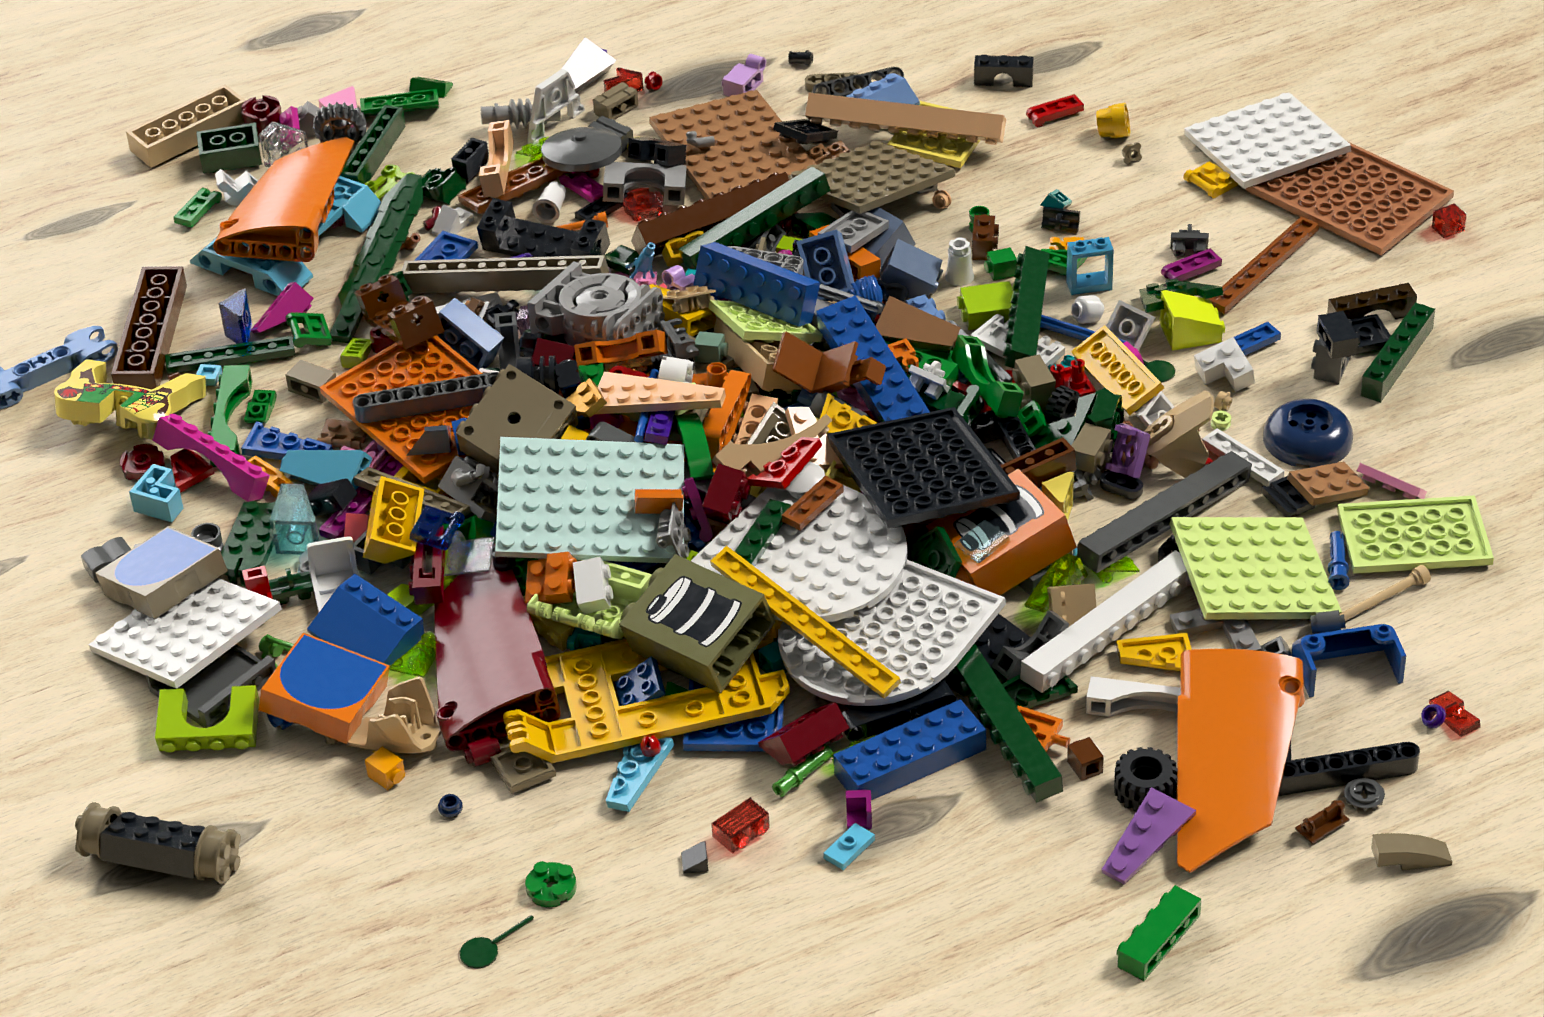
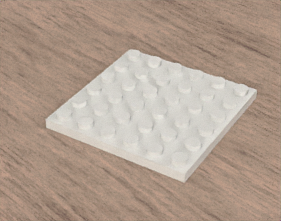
M1283 93L1280 96L1265 99L1262 102L1247 105L1245 108L1230 111L1227 114L1212 117L1207 121L1195 123L1184 128L1185 136L1221 169L1228 172L1230 177L1243 189L1351 152V144L1290 93Z
M216 578L203 588L188 595L180 603L156 619L134 609L130 615L115 623L111 629L97 636L89 644L91 652L177 689L281 611L282 607L280 602Z

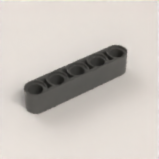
M889 67L816 84L811 93L821 92L826 95L846 97L856 90L853 84H858L863 89L869 86L872 82L871 80H882L888 74L895 73L904 78V72L899 67ZM834 88H840L843 93H837Z

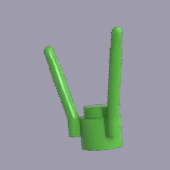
M267 634L259 642V650L263 652L261 658L264 659L266 656L271 658L278 657L282 654L283 650L289 652L294 644Z

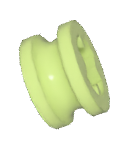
M1216 411L1213 413L1211 418V427L1213 429L1218 428L1221 431H1225L1230 428L1231 415L1228 412Z

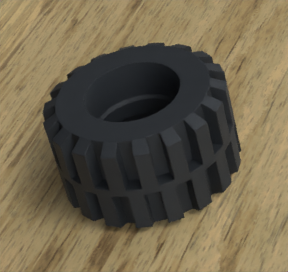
M1138 747L1135 751L1133 749L1128 750L1127 754L1120 756V760H1117L1115 766L1114 793L1115 796H1118L1117 800L1120 803H1124V807L1127 809L1133 808V811L1137 812L1151 787L1174 799L1177 793L1178 777L1176 762L1171 760L1169 754H1163V751L1159 749L1153 750L1152 747L1147 749Z

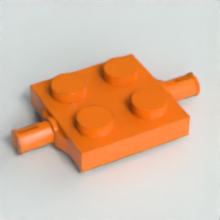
M1019 705L1017 706L1046 752L1053 744L1068 748L1070 738L1058 735L1063 727V719Z

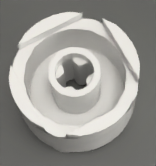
M663 356L658 379L692 383L694 362Z

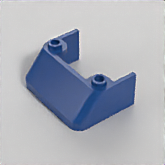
M1387 624L1311 634L1294 641L1292 644V657L1299 658L1303 662V681L1309 697H1314L1317 669L1313 661L1384 650L1398 684L1403 683L1406 654L1393 627Z

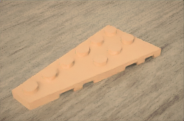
M604 372L598 389L607 401V404L595 414L722 408L726 394L725 389L719 387Z

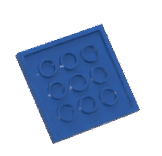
M690 679L688 691L704 688L705 686ZM785 699L772 714L684 733L683 750L765 752L760 748L758 742L783 727Z

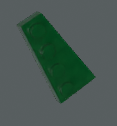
M1021 674L1002 684L1016 707L1019 705L1031 708L1078 693V686L1067 676L1060 679L1056 685L1048 688L1043 693L1021 680Z

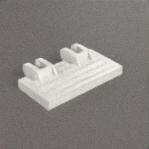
M996 314L970 336L978 337L984 344L985 349L1006 359L1002 355L1006 345L1004 341L1008 331L1006 329L1008 321L1004 323V317ZM1043 336V338L1038 340L1036 355L1040 354L1048 367L1065 355L1066 347L1062 346V343L1059 341H1055L1050 345L1051 338Z

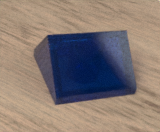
M241 289L218 303L225 336L236 344L249 342L252 327L246 289Z

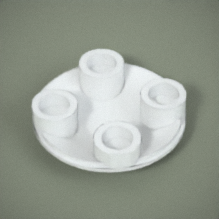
M808 462L785 490L789 491L792 497H801L825 476L824 470L819 465Z

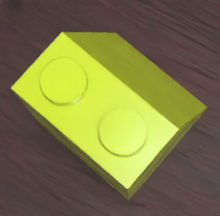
M1167 290L1161 291L1164 309L1160 310V326L1172 351L1222 342L1225 324L1223 320L1220 321L1218 309L1213 307L1210 299Z

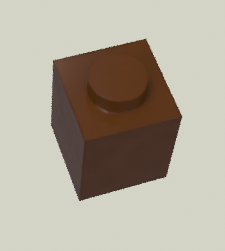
M1090 737L1068 744L1067 762L1081 781L1103 773L1104 756Z

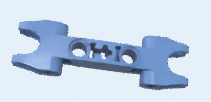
M91 326L67 335L64 345L34 356L7 370L0 367V409L8 408L20 402L23 392L71 372L86 359L108 362L117 354V343L113 340L103 341L105 338L104 329L101 326ZM94 332H99L96 338L90 340ZM112 346V349L109 353H102L104 349Z

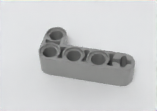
M728 246L729 248L803 275L804 260L799 256Z

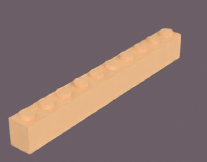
M809 93L805 116L813 124L830 122L829 125L840 127L841 124H847L850 128L860 129L861 126H864L872 131H880L881 128L888 129L887 131L890 133L906 131L908 135L913 136L923 133L931 138H938V135L946 136V139L949 140L965 138V141L972 143L982 140L990 145H997V142L1003 143L1007 120L1004 115L818 93Z

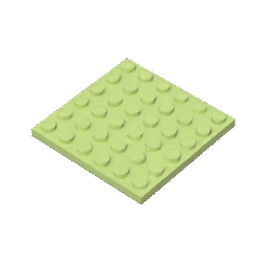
M1171 517L1170 527L1205 620L1311 619L1310 616L1316 615V612L1339 610V614L1342 613L1331 584L1328 583V577L1303 517Z

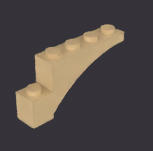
M825 414L805 430L774 442L734 444L730 441L711 461L716 467L720 463L744 472L749 469L757 476L764 471L763 466L768 462L773 463L782 457L781 452L801 437H823L830 430L828 424L832 419Z

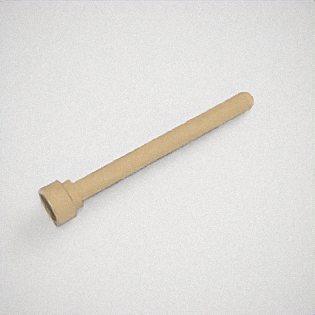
M1420 565L1412 569L1409 577L1343 611L1339 615L1344 614L1345 621L1412 585L1422 586L1431 581L1430 572L1424 565Z

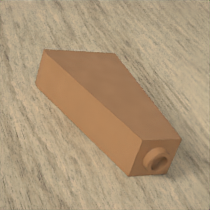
M889 296L876 324L877 330L886 341L894 343L907 338L913 348L950 353L952 347L955 346L961 329L952 323Z

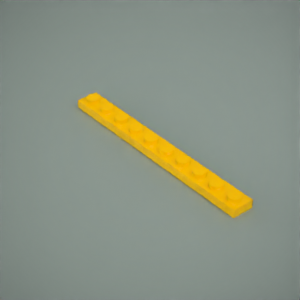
M725 546L710 560L711 566L725 577L764 594L774 615L885 699L901 683L900 677L728 546Z

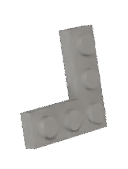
M1201 608L1170 614V623L1175 634L1187 633L1190 635L1223 628L1233 649L1262 651L1247 619L1205 620Z

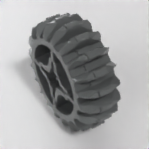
M337 101L335 105L328 103L327 107L322 106L321 110H317L316 116L313 119V130L316 138L321 143L348 137L354 140V145H358V142L361 141L366 133L367 122L365 116L360 112L359 108H354L353 104L348 106L345 102L338 104Z

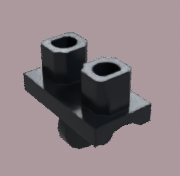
M1044 206L1041 228L1078 233L1081 211Z

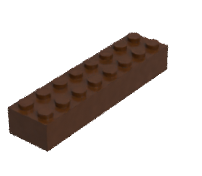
M776 172L769 175L767 179H756L744 187L741 185L736 186L728 193L720 192L711 199H700L694 205L688 207L686 205L681 206L675 212L669 214L668 212L661 213L652 220L644 219L636 226L631 242L639 255L649 242L655 244L654 257L662 255L663 248L669 240L677 237L684 238L687 234L694 231L707 232L788 182L789 177L786 172L781 174Z
M183 266L141 268L111 372L113 384L130 385L151 390L160 386L166 366L165 354H169L187 288Z

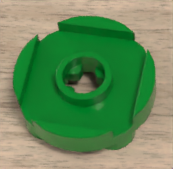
M540 861L534 865V869L526 877V893L532 898V902L541 907L560 906L561 901L565 899L569 901L576 893V877L572 866L568 864ZM550 882L557 883V884H553L551 887H547V883H550Z

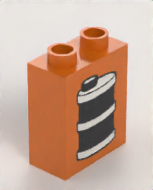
M1019 469L1010 473L1008 477L1019 489L1020 500H1015L1008 504L992 505L985 509H974L962 514L947 515L944 518H937L926 525L927 531L939 526L944 527L962 560V564L955 577L956 579L997 595H1002L1077 548L1066 515Z

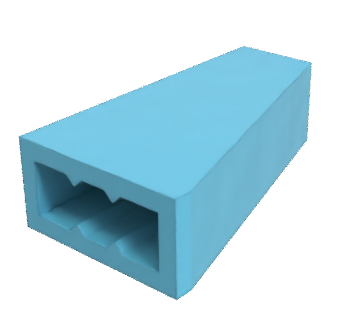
M288 450L281 461L279 471L290 478L314 486L346 478L356 490L359 486L354 485L353 477L370 466L372 457L361 450Z

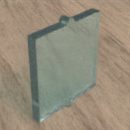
M984 520L954 543V545L964 553L965 557L969 556L977 563H980L1010 540V538L1000 530L999 526L995 527Z

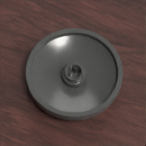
M578 127L550 136L544 141L541 150L543 161L548 166L561 171L582 172L602 168L617 160L622 153V144L620 137L610 130L598 127Z

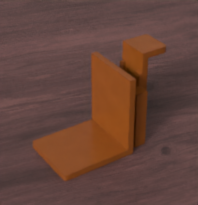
M786 331L782 333L772 370L814 394L817 392L823 393V390L834 393L866 379L875 385H881L886 366L872 357L857 360L858 356L855 354L858 343L856 341L821 352Z

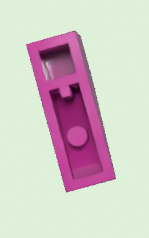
M296 282L288 283L250 331L260 333L286 321L285 317L288 313H306L312 305L310 303L314 298Z

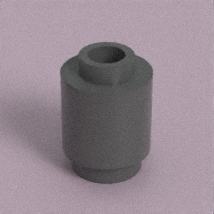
M1339 610L1316 612V615L1310 616L1312 634L1338 631L1346 628L1344 614L1339 615Z

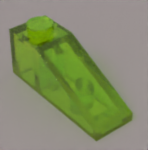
M1066 554L1054 561L1025 602V607L1045 613L1049 610L1047 587L1082 584L1088 573L1080 558Z

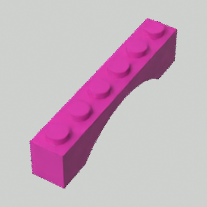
M177 414L159 417L152 441L166 450L186 448L205 455L222 472L233 493L247 502L263 498L270 475L262 471L261 467L251 464L244 456L232 452L228 446L218 443L211 435L202 433L198 430V427L188 424Z

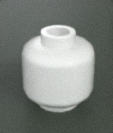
M1096 295L1079 296L1071 306V313L1079 323H1094L1101 319L1104 313V305Z

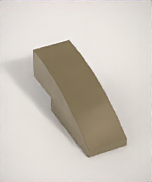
M1405 833L1373 834L1371 849L1377 867L1400 865L1401 870L1406 871L1452 865L1453 862L1446 843L1434 838Z

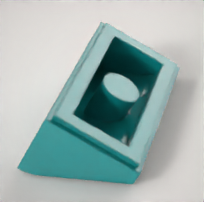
M1056 189L1045 197L1040 206L1063 209L1070 205L1072 200Z

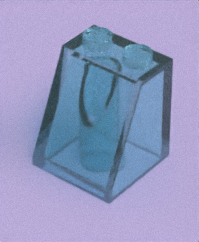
M281 483L270 517L276 554L301 555L307 550L309 543L319 542L316 520L304 484Z

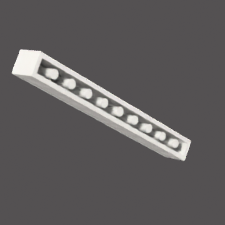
M1175 550L1022 660L1020 679L1043 693L1048 688L1056 685L1060 679L1071 674L1075 668L1086 663L1097 652H1101L1112 641H1116L1120 635L1127 630H1131L1135 624L1147 618L1157 608L1162 607L1172 597L1177 596L1187 586H1191L1192 584L1181 554Z

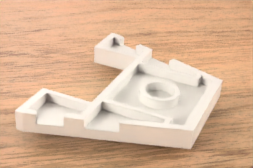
M562 68L536 86L527 144L534 146L545 139L544 121L565 106H567V115L573 119L585 111L584 105L580 103L581 98L579 94L574 90L575 84L569 71Z

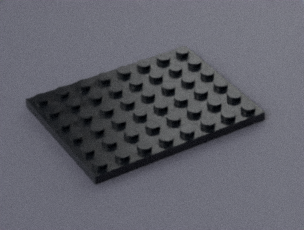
M955 407L827 434L832 449L887 529L899 528L906 524L921 523L924 520L944 518L947 515L962 514L974 509H985L992 505L1008 504L1012 501L1020 500L1019 489Z

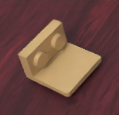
M1092 583L1047 587L1049 610L1054 611L1067 621L1069 626L1096 608L1095 585Z

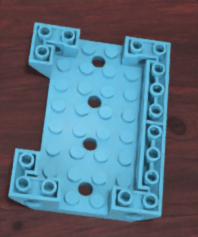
M339 176L334 187L333 206L326 222L319 224L318 236L343 214L346 227L360 232L365 231L375 221L379 213L378 208L381 201L367 185ZM303 228L304 231L310 233V230ZM216 238L190 259L191 264L220 275H224L232 267L252 274L255 288L279 296L288 283L296 282L303 287L313 278V274L303 262L219 255L213 247ZM241 242L244 246H249L247 243ZM262 244L265 248H270L268 245ZM283 246L285 249L291 250L288 246Z

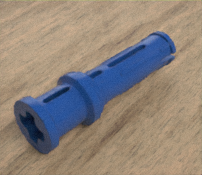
M1334 531L1329 536L1331 562L1328 564V572L1330 574L1328 583L1331 584L1334 590H1343L1348 587L1350 582L1347 576L1349 565L1345 561V536L1342 533L1340 538V531Z

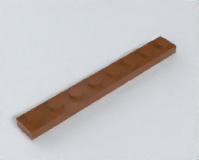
M1301 216L1222 286L1223 295L1209 298L1213 307H1216L1219 312L1224 314L1311 238L1319 230V223Z

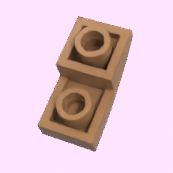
M839 140L826 148L821 143L806 152L816 164H820L825 159L836 158L841 153H849L850 150Z

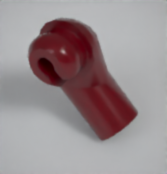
M441 206L434 207L432 209V218L423 222L424 228L427 231L434 227Z

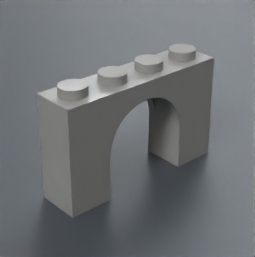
M612 162L605 166L603 201L623 202L626 189L637 185H649L657 187L664 192V204L684 205L686 165L664 166L647 163Z

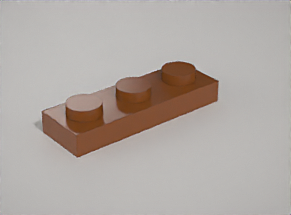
M824 476L782 514V522L801 531L844 492L843 484Z

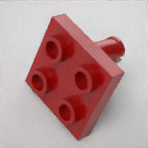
M1082 359L1072 360L1071 366L1066 368L1061 364H1056L1055 370V366H1051L1050 371L1056 381V388L1061 385L1079 392L1080 397L1096 392L1084 373L1085 361Z

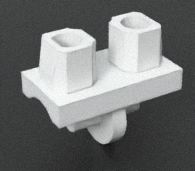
M934 361L931 365L925 363L923 369L911 364L909 380L917 392L920 391L925 383L929 385L925 391L926 395L937 400L942 392L948 393L950 386L946 385V379L943 378L945 371L940 370V362Z

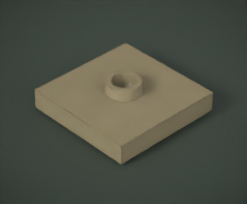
M509 749L491 757L492 765L511 794L556 776V770L550 762L525 751L513 753Z

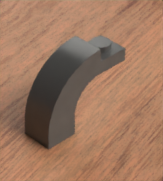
M1048 610L1033 636L1019 647L1010 648L1003 646L992 667L1009 680L1021 674L1022 660L1067 629L1069 623L1054 611Z

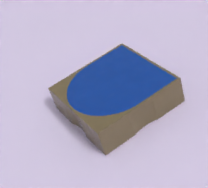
M168 526L95 574L105 596L121 604L130 605L138 612L156 619L180 603L188 595L203 588L228 570L218 547Z

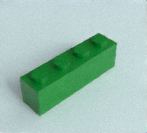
M1176 885L1168 893L1165 892L1155 909L1151 908L1141 925L1134 927L1126 942L1122 941L1116 951V955H1118L1117 967L1145 981L1200 917L1202 899Z

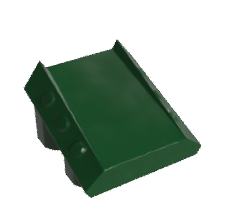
M455 167L444 171L441 168L430 169L422 176L423 197L450 205V201L462 189L466 190V179L458 174Z
M1104 388L1095 392L1097 397L1091 415L1087 417L1093 425L1111 430L1113 446L1110 452H1113L1118 431H1115V427L1124 422V409L1121 408L1123 399L1122 395L1113 394Z

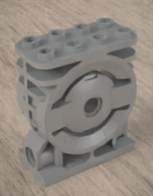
M578 262L571 263L528 301L531 333H541V338L546 334L551 336L563 334L565 342L572 346L592 341L618 340L634 336L636 333L655 330L660 325V321L665 318L663 294L660 288L653 287L650 289V286L645 284L639 286L634 280L619 274L598 273L590 275L582 273L581 263Z

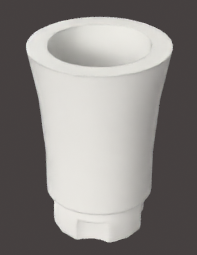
M551 182L544 189L542 195L532 207V212L536 219L543 223H553L558 220L566 193L563 185H560L558 182Z
M956 238L949 242L945 279L951 285L964 286L974 280L970 242L966 241L965 238Z

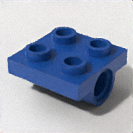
M652 656L615 682L620 706L661 698L665 695L658 662Z

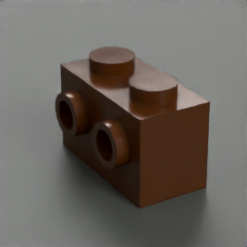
M993 215L974 216L972 260L987 261V252L998 249V237L995 236H999V224H995V216Z

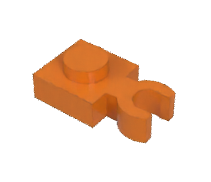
M907 338L888 345L898 363H902L904 372H909L908 365L912 364L919 367L916 351Z

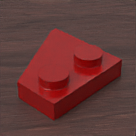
M184 448L170 456L176 488L180 489V493L214 474L213 466L194 450Z

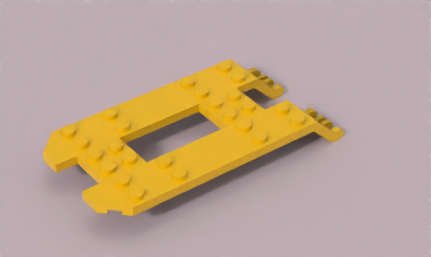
M765 636L755 650L774 642L773 637ZM623 639L545 657L547 670L556 694L565 693L570 718L545 722L516 709L505 712L503 719L506 724L511 752L519 753L525 751L548 762L556 763L640 744L645 736H655L657 739H662L772 714L790 693L789 684L784 670L760 675L754 654L752 653L721 694L708 687L619 706L612 682L618 681L622 676L647 659L632 652L627 640ZM658 664L660 671L668 669Z

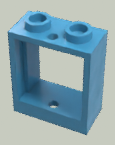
M1109 237L1067 242L1066 283L1071 295L1112 290L1114 249ZM1105 255V271L1077 274V259Z

